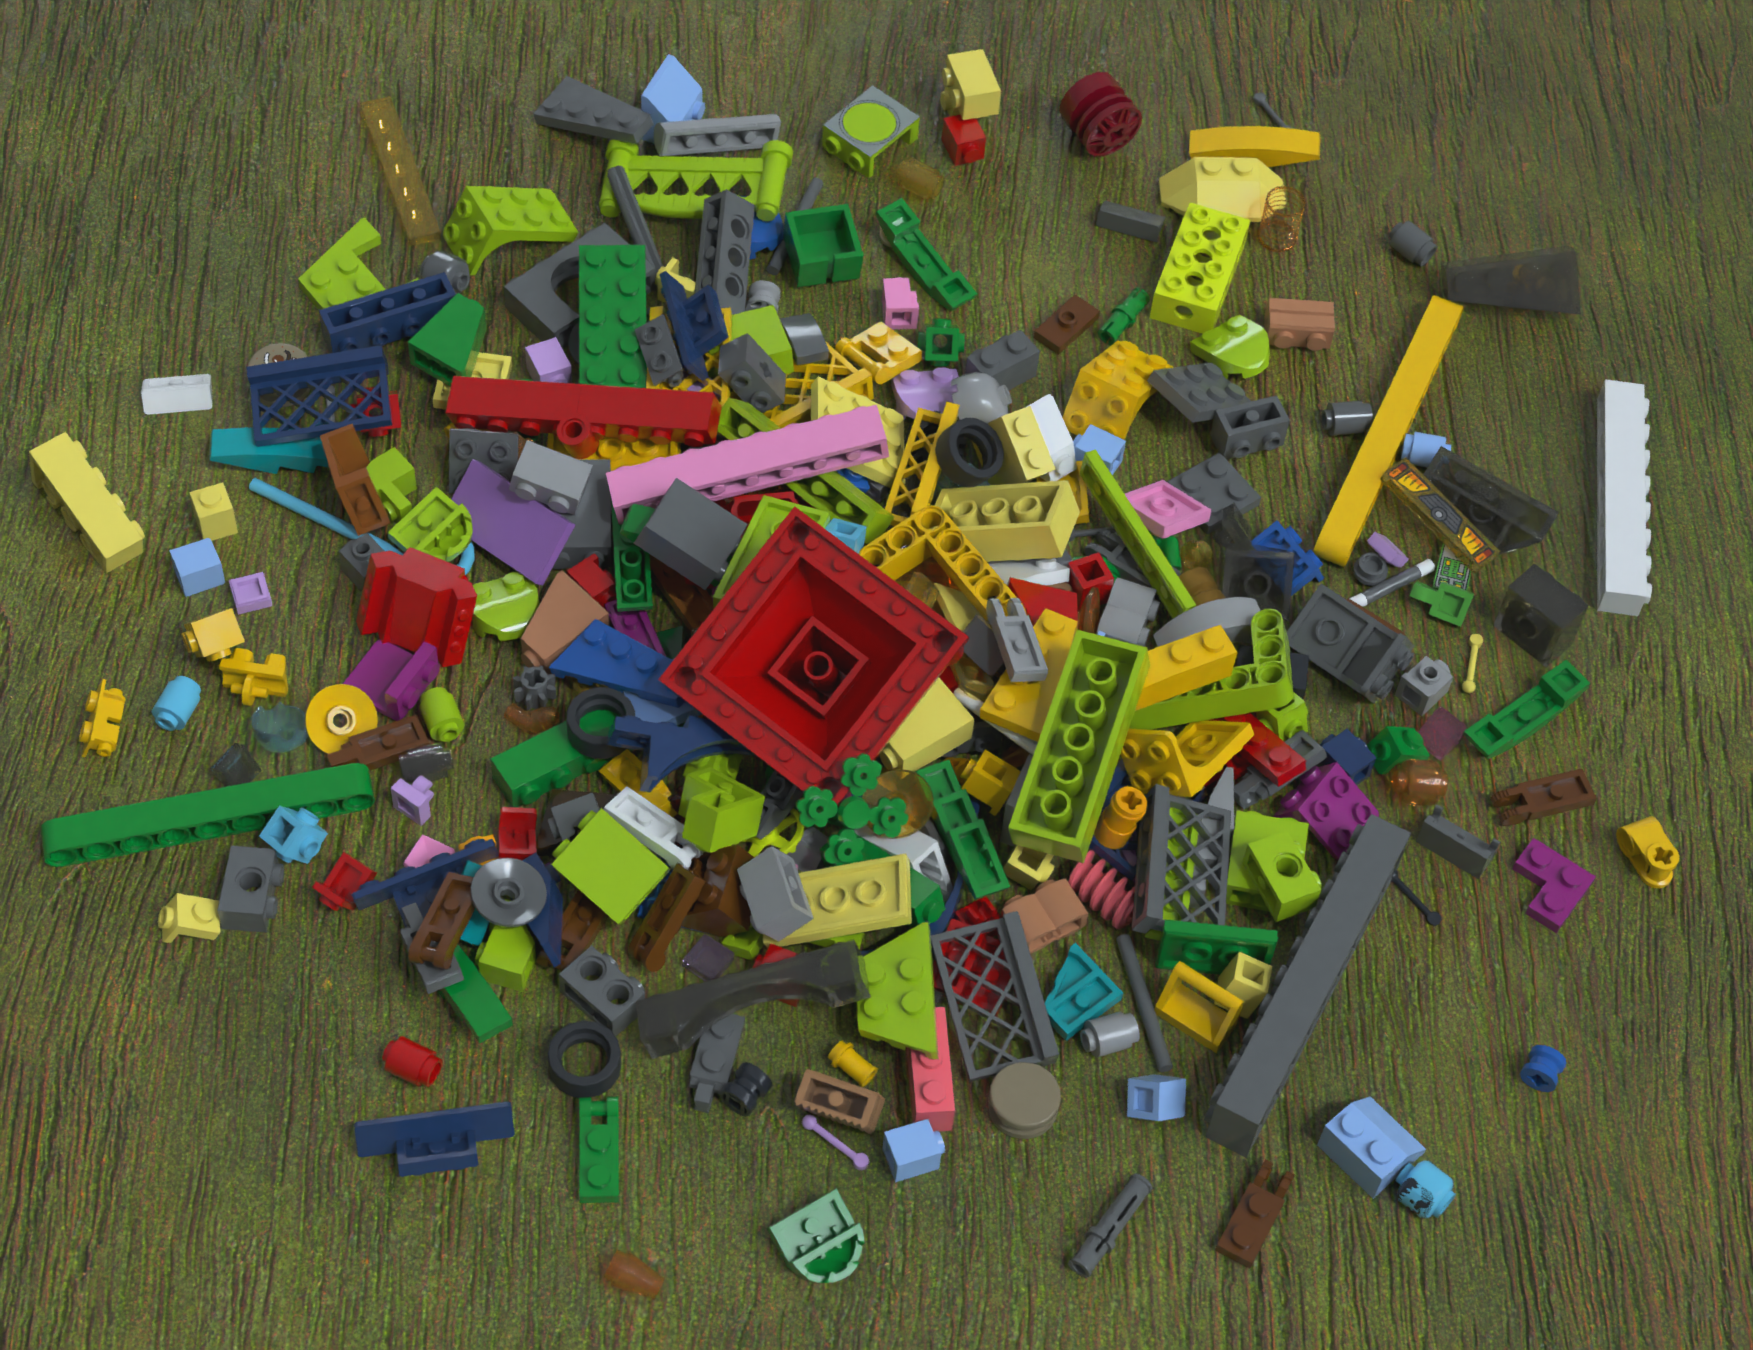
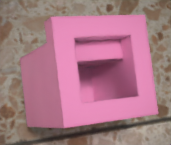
M909 278L883 279L884 324L891 329H917L919 304L917 303L916 291H910Z

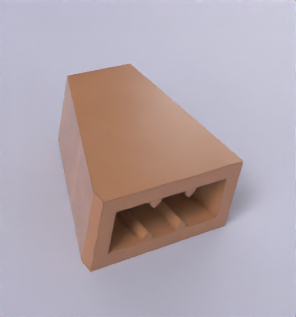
M563 570L556 574L521 637V659L525 666L530 668L542 665L547 675L552 674L549 666L595 619L609 626V612Z

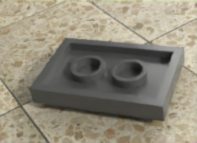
M1209 362L1153 370L1147 380L1192 423L1214 419L1215 410L1251 402L1245 396V391L1240 386L1227 380L1222 375V370Z

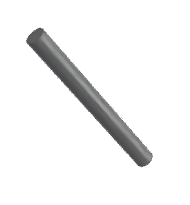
M812 178L796 211L812 208L824 184L820 178ZM784 238L778 245L766 268L767 272L771 275H778L788 255Z
M1128 934L1120 935L1116 938V942L1159 1072L1169 1071L1173 1068L1131 937Z

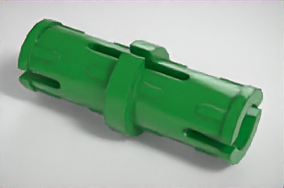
M1135 287L1122 304L1114 307L1112 316L1097 332L1101 341L1105 344L1108 341V345H1113L1126 328H1131L1135 324L1137 315L1150 302V296L1144 289L1140 291L1139 287Z

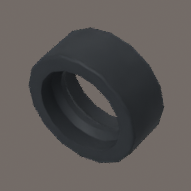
M964 418L955 422L944 430L937 439L935 451L941 470L952 482L963 487H975L994 476L1002 466L1004 452L1000 438L994 429L977 418ZM957 436H965L978 446L982 454V469H975L969 466L961 458L957 449Z
M595 687L581 692L572 700L567 709V736L572 746L582 755L593 759H608L620 755L627 748L607 745L608 736H593L584 732L580 728V719L587 713L595 710H608L618 714L620 717L635 716V709L630 699L620 691L608 687Z
M591 1021L570 1023L560 1029L550 1041L547 1055L551 1080L559 1090L567 1095L577 1098L600 1096L611 1089L619 1078L621 1051L618 1039L610 1029L600 1023ZM593 1043L606 1051V1066L595 1075L587 1077L574 1076L563 1068V1053L574 1044Z

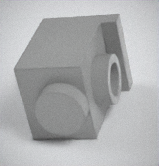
M1425 656L1408 673L1405 672L1401 676L1395 696L1419 715L1423 716L1449 690L1453 676L1450 674L1448 665L1442 660L1436 659L1433 661Z

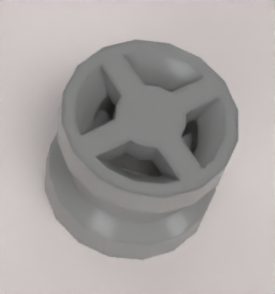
M761 280L752 283L748 291L749 300L746 303V311L774 305L778 314L777 303L780 300L781 290L770 281Z

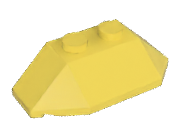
M1194 157L1160 177L1158 181L1161 206L1167 209L1171 208L1183 216L1189 202L1250 219V222H1260L1274 214L1277 210L1285 208L1286 205L1283 179L1258 158Z

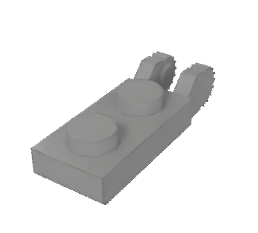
M998 598L988 599L986 604L988 621L992 626L1010 681H1045L1048 668L1030 617L1026 615L1020 599L1010 598L1008 600V616H1005Z

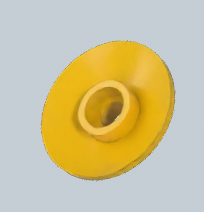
M336 684L319 691L311 699L305 713V727L310 740L318 749L327 754L341 750V745L349 742L348 737L377 728L378 723L377 711L370 697L361 689L347 684ZM336 714H341L345 718V724L341 728L336 727L333 723V717Z

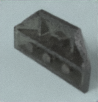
M1442 446L1423 474L1425 482L1431 487L1428 494L1437 493L1463 519L1457 535L1461 537L1464 527L1469 525L1487 543L1483 550L1490 547L1495 552L1493 556H1499L1541 543L1559 515V512ZM1436 521L1437 524L1450 530L1443 522Z

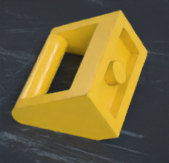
M1179 961L1174 967L1154 1010L1157 1016L1217 1053L1236 1028L1244 1001ZM1182 980L1229 1009L1228 1013L1181 984Z

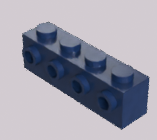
M443 272L319 310L322 336L330 353L379 345L383 346L389 342L414 336L456 294L446 273Z

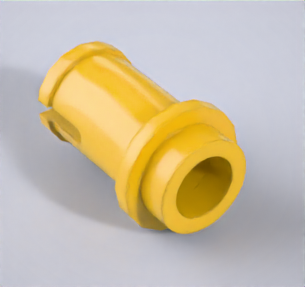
M841 1040L828 1055V1058L832 1061L831 1066L833 1068L839 1067L854 1079L859 1086L865 1087L874 1078L878 1068L853 1049L854 1044L851 1042L846 1044Z

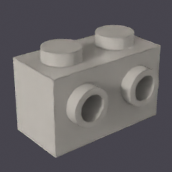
M527 440L513 472L509 490L515 492L522 499L536 500L547 504L556 512H568L575 515L593 465Z
M771 846L737 869L742 883L740 891L748 902L751 911L750 922L758 933L765 934L779 942L814 919L792 857Z

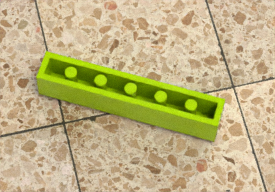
M729 397L721 409L718 432L728 440L733 441L749 437L757 432L781 429L748 402ZM837 471L784 483L816 509L830 512V520L837 518L867 526L864 541L867 544L884 534L894 519L892 514Z

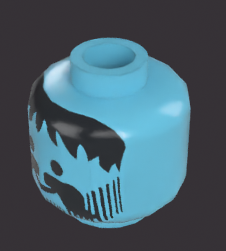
M1421 1161L1416 1166L1408 1163L1395 1180L1401 1185L1397 1192L1398 1200L1423 1219L1429 1218L1432 1215L1438 1218L1456 1195L1452 1191L1454 1184L1452 1178L1430 1161Z

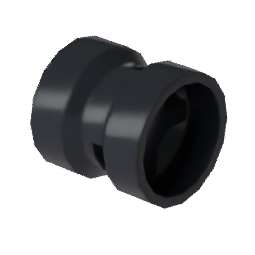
M744 1062L735 1072L736 1079L733 1082H727L721 1089L719 1096L723 1103L732 1111L741 1116L749 1117L757 1107L756 1101L758 1097L766 1096L773 1084L764 1071L751 1063Z

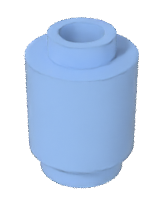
M1414 432V435L1406 433L1400 459L1408 461L1410 465L1440 470L1441 464L1448 465L1451 445L1446 444V437Z

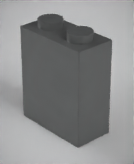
M676 478L634 544L706 590L713 579L718 582L722 580L729 566L726 559L729 555L734 556L742 540L740 536L748 524Z

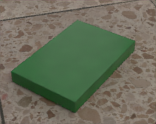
M1165 919L1155 955V967L1173 970L1176 964L1181 961L1199 973L1220 975L1238 952H1242L1270 965L1277 945L1278 931Z

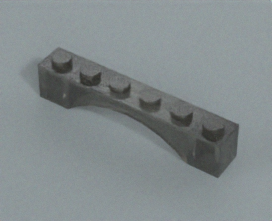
M855 940L838 942L830 947L809 953H799L791 958L773 963H764L756 968L738 973H729L721 978L700 984H690L682 989L664 994H655L650 998L636 1001L640 1040L651 1058L654 1059L689 1049L703 1033L718 1021L738 1010L757 1003L777 999H804L820 1002L835 1008L870 998L871 994L865 961Z

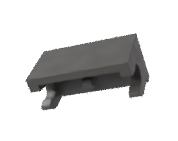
M1437 804L1432 815H1428L1423 822L1416 842L1479 879L1496 855L1500 841L1493 838L1490 845L1442 817L1441 814L1444 808Z

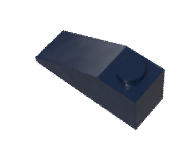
M535 852L522 861L530 864L540 873L546 885L547 897L541 913L533 921L527 923L552 965L556 967L561 964L563 896L556 884L562 880L556 869L551 865L552 863L548 862L544 865Z

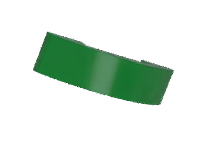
M903 198L876 211L877 220L896 255L917 283L934 300L946 309L953 311L977 297V292L959 270L953 273L919 230L921 221Z
M1566 659L1543 675L1537 686L1494 716L1489 713L1466 729L1463 735L1487 759L1495 757L1523 742L1543 728L1571 705L1591 683Z

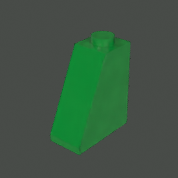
M457 293L408 341L410 364L450 387L453 376L472 377L486 332L484 307L476 300L468 299Z

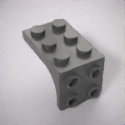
M1322 583L1286 632L1291 648L1300 654L1309 655L1310 661L1374 704L1378 698L1383 700L1388 695L1394 685V682L1391 681L1398 669L1401 671L1405 670L1414 657V653L1411 651L1415 646L1406 636L1389 629Z

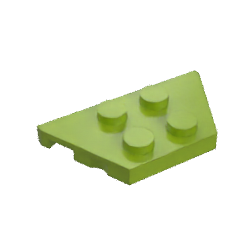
M924 922L855 961L858 1030L862 1037L875 1041H886L891 1046L902 1050L908 1047L924 1052L927 1058L939 1059L931 934L928 922Z

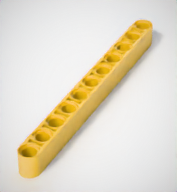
M1433 295L1317 539L1313 550L1317 557L1342 567L1346 566L1388 476V472L1402 446L1405 434L1409 431L1455 332L1464 306Z

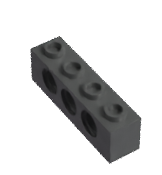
M724 190L704 199L695 293L707 285L711 286L717 293L720 307H731L732 315L745 312L755 205L728 190Z

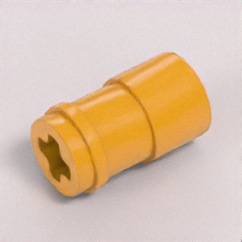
M1131 786L1120 788L1114 793L1109 806L1104 809L1099 817L1094 831V836L1100 844L1110 849H1120L1125 846L1135 831L1137 822L1146 813L1147 800L1144 794Z

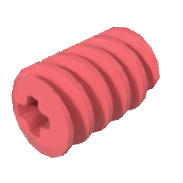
M1090 850L1087 852L1084 863L1077 862L1070 873L1068 883L1075 893L1079 892L1078 898L1082 902L1090 901V908L1093 911L1101 910V917L1105 921L1112 919V926L1117 930L1122 929L1133 920L1135 887L1128 892L1125 890L1129 881L1126 877L1115 882L1114 878L1117 874L1115 868H1112L1107 873H1103L1102 871L1106 864L1104 859L1099 860L1093 865L1091 862L1095 852Z

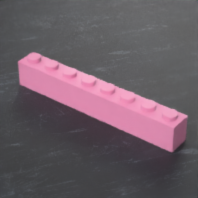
M876 404L868 407L860 406L852 411L837 415H824L817 420L801 424L792 423L784 428L769 432H757L749 437L733 441H721L717 445L701 449H689L681 454L666 458L657 457L649 462L634 466H621L614 471L606 472V477L619 525H622L632 504L656 509L676 478L711 501H717L889 457L887 438Z

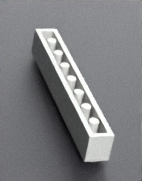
M1606 379L1597 399V611L1638 616L1643 604L1649 603L1652 593V585L1647 583V576L1651 569V556H1646V549H1648L1651 540V530L1646 529V522L1649 520L1651 510L1650 502H1646V496L1650 488V476L1645 475V470L1648 468L1650 460V450L1645 449L1650 431L1649 424H1645V418L1649 410V399L1644 398V384Z

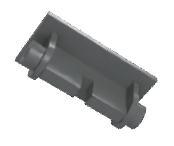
M662 314L635 329V333L653 385L656 386L664 381L669 383V386L676 387L682 383L683 368L665 316Z

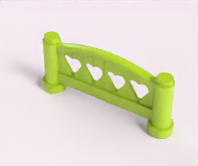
M611 139L608 142L606 151L608 165L599 201L600 212L610 218L617 217L621 212L607 177L609 168L621 165L625 169L633 190L647 177H651L658 189L653 195H647L646 193L635 194L642 213L669 218L702 219L704 199L710 196L707 194L696 196L695 192L708 179L714 180L720 192L724 190L729 191L740 179H744L751 190V194L741 198L755 205L754 212H756L760 220L772 221L779 213L786 170L792 164L794 152L789 144L779 140H771L763 145L760 158L638 156L639 147L637 144ZM678 178H682L689 190L687 194L682 196L676 193L672 195L663 194Z

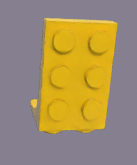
M1118 340L1080 369L1062 417L1068 431L1075 435H1083L1091 424L1125 440L1128 430L1141 406L1150 396L1158 391L1147 381L1153 370L1173 368V366L1167 364L1163 357L1148 355L1138 350L1135 344Z
M1209 720L1189 723L1176 737L1170 731L1129 729L1120 755L1132 787L1137 788L1143 794H1147L1155 784L1169 787L1170 795L1193 797L1203 789L1204 785L1217 772L1223 769L1224 765L1236 753L1242 750L1243 746L1254 736V732L1250 723Z

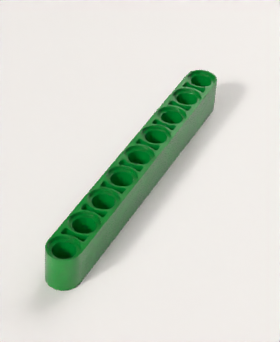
M349 763L52 819L43 823L40 827L44 862L51 867H67L261 830L265 828L279 805L295 811L304 808L318 818L361 811L369 808L375 802L369 768L363 763Z

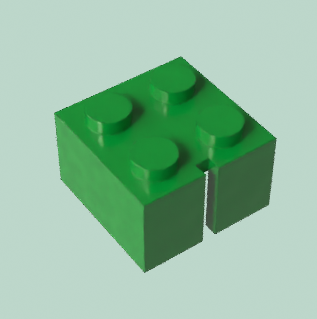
M848 204L785 212L783 238L797 287L824 284L828 277H831L832 282L860 278L864 255Z

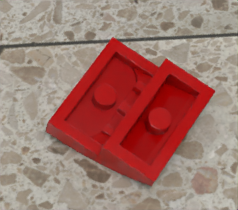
M951 919L946 932L972 925ZM986 932L980 934L975 945L994 955L1000 945L999 939L987 936ZM974 935L965 937L964 939L971 942ZM954 940L941 943L940 945L943 956L958 964L967 949ZM971 950L962 967L981 977L990 961ZM1001 951L998 958L1005 961L1003 952ZM934 960V992L945 997L936 961ZM994 964L985 980L1004 991L1010 981V976L1007 970ZM946 966L950 977L954 970ZM957 973L951 985L954 993L968 1000L977 983ZM981 986L972 1003L991 1013L1000 996ZM1002 1004L999 1007L997 1013L995 1014L996 1017H998Z

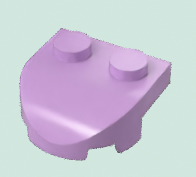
M939 367L932 371H902L891 379V386L896 399V411L903 415L904 419H906V416L915 419L918 407L933 412L941 411L940 413L943 414L946 402L954 403L952 394L958 392L957 385L951 386V381L959 377L957 370Z

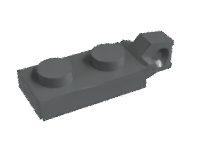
M1304 730L1299 731L1286 740L1285 743L1306 760V770L1280 787H1277L1251 764L1246 768L1247 773L1242 777V781L1234 786L1235 802L1244 810L1257 803L1259 799L1264 800L1268 798V796L1273 795L1327 758L1325 749Z
M416 902L402 907L407 927L400 929V933L408 953L410 945L424 920ZM431 941L429 946L437 948L439 942ZM454 954L451 965L447 970L434 967L432 962L425 961L423 964L413 962L428 994L464 980L461 968Z
M708 1009L690 1073L689 1087L697 1089L694 1098V1110L709 1113L714 1093L719 1094L725 1084L730 1081L745 1026V1017Z

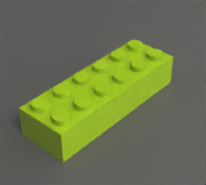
M1081 630L1076 631L1008 827L1013 844L1084 863L1150 667L1147 647Z

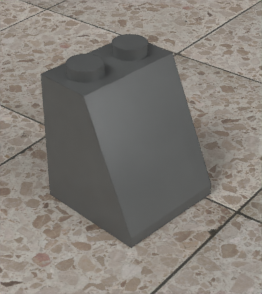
M610 459L580 460L593 466L575 515L568 512L559 513L574 523L575 527L553 566L554 569L572 568L593 553L599 557V568L612 567V506L606 472L611 471Z

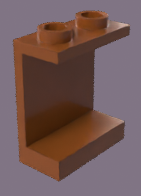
M353 424L320 435L335 488L358 536L391 524L388 513L366 468L370 461Z

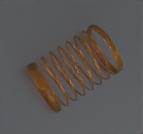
M1277 186L1267 193L1258 232V240L1264 248L1274 252H1286L1296 244L1306 203L1304 195L1299 190L1289 186ZM1279 189H1287V190H1292V191H1286V190L1276 191V190H1279ZM1277 192H1291L1302 200L1303 206L1295 199L1301 205L1302 209L1298 207L1300 211L1294 209L1296 213H1292L1283 209L1273 210L1272 207L1274 206L1290 207L1282 204L1270 206L1269 204L1273 202L1286 201L1294 205L1296 204L1287 200H1275L1269 203L1275 197L1291 196L1278 195L1270 199L1269 197ZM1277 210L1287 211L1291 214L1279 213ZM1273 215L1291 218L1293 221L1273 217ZM1270 224L1287 227L1290 230H1275L1282 232L1292 231V234L1279 235L1271 233L1278 236L1294 234V237L1287 240L1275 239L1269 236L1263 228L1265 227L1268 230L1266 226H1270ZM1261 230L1274 240L1288 241L1293 238L1295 239L1288 244L1272 243L1264 237ZM1260 233L1263 236V238L1271 244L1279 246L1289 245L1291 243L1293 244L1285 249L1272 248L1264 243V241L1261 239Z

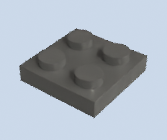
M1220 452L1167 481V483L1211 509L1209 522L1199 525L1207 535L1259 506L1261 496Z

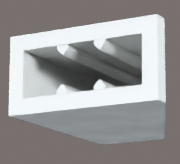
M1048 394L1029 406L1032 408L1056 469L1040 477L1045 481H1057L1076 470L1077 466L1073 440L1053 396Z
M870 821L862 828L854 829L856 834L892 856L906 853L910 860V867L940 885L944 902L949 899L953 886L937 840L907 825H901L900 834L894 838H890L884 833L881 835L874 833L872 830L873 824Z

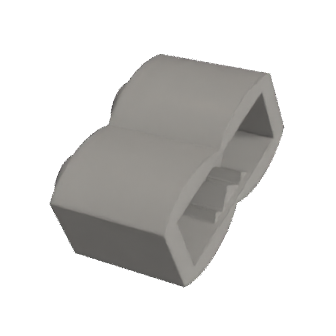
M1117 577L1099 622L1096 635L1099 631L1106 633L1105 637L1145 647L1150 629L1145 628L1148 620L1155 621L1160 602L1155 601L1157 590Z

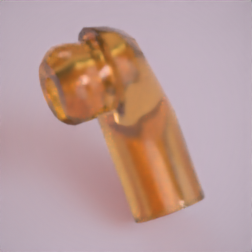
M512 703L506 709L504 718L526 733L536 734L554 727L558 723L560 715L558 710L552 706L541 707L527 712L515 703Z

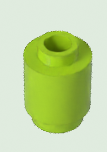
M442 687L426 691L420 698L421 704L419 708L431 738L443 742L456 739L464 729L465 723L453 695Z

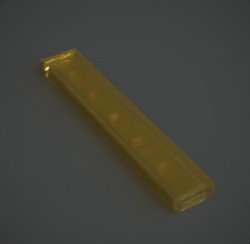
M391 96L361 102L360 107L409 245L413 246L441 239L438 223Z

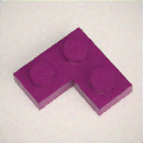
M1535 838L1531 840L1512 868L1542 888L1528 906L1525 914L1556 934L1596 878L1593 874Z

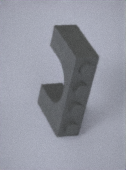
M606 223L589 230L583 237L570 245L562 247L556 254L544 261L538 262L532 269L519 277L511 279L504 286L505 308L539 340L545 341L556 337L563 349L569 345L570 333L579 322V315L555 294V291L563 283L579 278V245H629ZM646 260L647 295L655 290V267Z

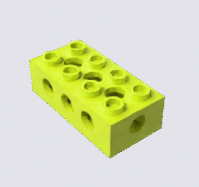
M1189 202L1154 292L1149 318L1201 334L1214 329L1245 247L1251 220ZM1200 253H1205L1211 258L1204 257ZM1192 276H1197L1201 280H1196L1192 278Z

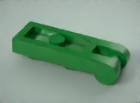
M609 1096L604 1101H592L591 1097H580V1203L619 1202V1096ZM592 1116H607V1124L592 1125Z

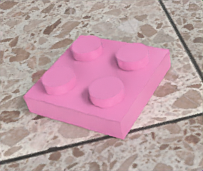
M1164 480L1125 493V496L1146 528L1154 536L1162 539L1209 522L1210 508Z

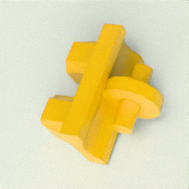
M235 648L229 659H221L219 668L223 673V687L231 688V693L242 694L243 705L252 706L256 697L267 698L268 694L286 697L289 688L286 675V658L284 655L271 653L267 655L264 664L254 663V655L251 651Z

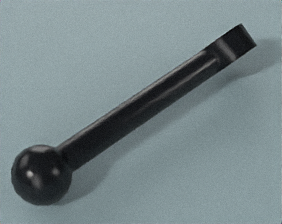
M1395 870L1391 877V882H1394L1427 917L1426 920L1429 925H1439L1442 919L1441 915L1435 911L1431 912L1398 877V871Z

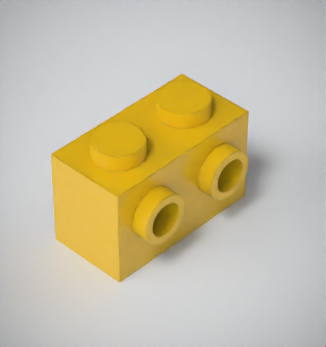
M232 608L184 624L186 632L181 633L188 653L195 652L196 658L206 657L207 661H215L231 655L230 647L245 642Z

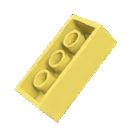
M1068 480L944 488L941 490L935 506L945 511L987 562L1062 557L1080 513ZM957 549L950 550L948 553L954 552Z

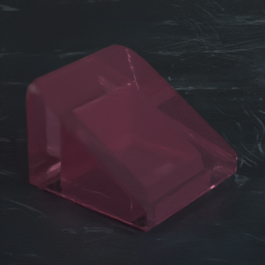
M1440 706L1425 722L1418 733L1422 736L1423 744L1427 751L1441 761L1462 741L1463 733L1467 726Z

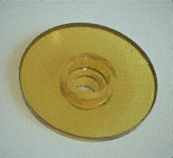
M903 769L891 770L879 775L876 778L878 781L876 788L873 790L867 789L862 798L871 808L878 806L877 803L881 797H887L890 800L899 797L905 801L906 809L904 812L909 818L905 825H901V832L898 836L890 838L884 833L879 836L888 839H901L915 834L927 823L933 810V794L928 783L919 774ZM868 821L866 825L869 827L871 831H873V824L870 821Z

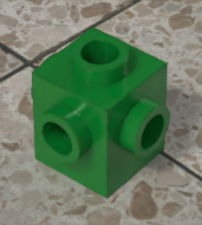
M932 318V324L924 325V332L918 331L917 347L923 351L924 359L930 360V365L950 366V361H958V353H964L965 333H959L960 328L958 325H952V319ZM937 335H944L946 337V343L943 346L939 347L934 344V339Z

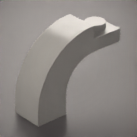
M1245 597L1218 599L1185 611L1165 624L1153 636L1159 647L1221 624L1232 643L1246 642L1252 644L1251 620L1261 610L1256 599Z

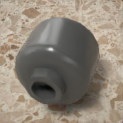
M440 250L427 256L422 262L420 268L422 279L445 272L455 294H460L469 285V266L464 259Z

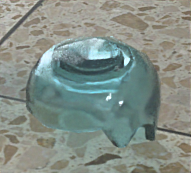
M278 702L272 710H265L262 706H259L251 716L254 736L257 742L269 752L286 753L303 745L308 738L305 726V712L299 707L285 706L282 702Z

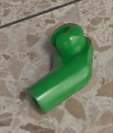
M1149 531L1170 565L1180 571L1182 565L1177 538L1171 535L1162 539L1154 536Z

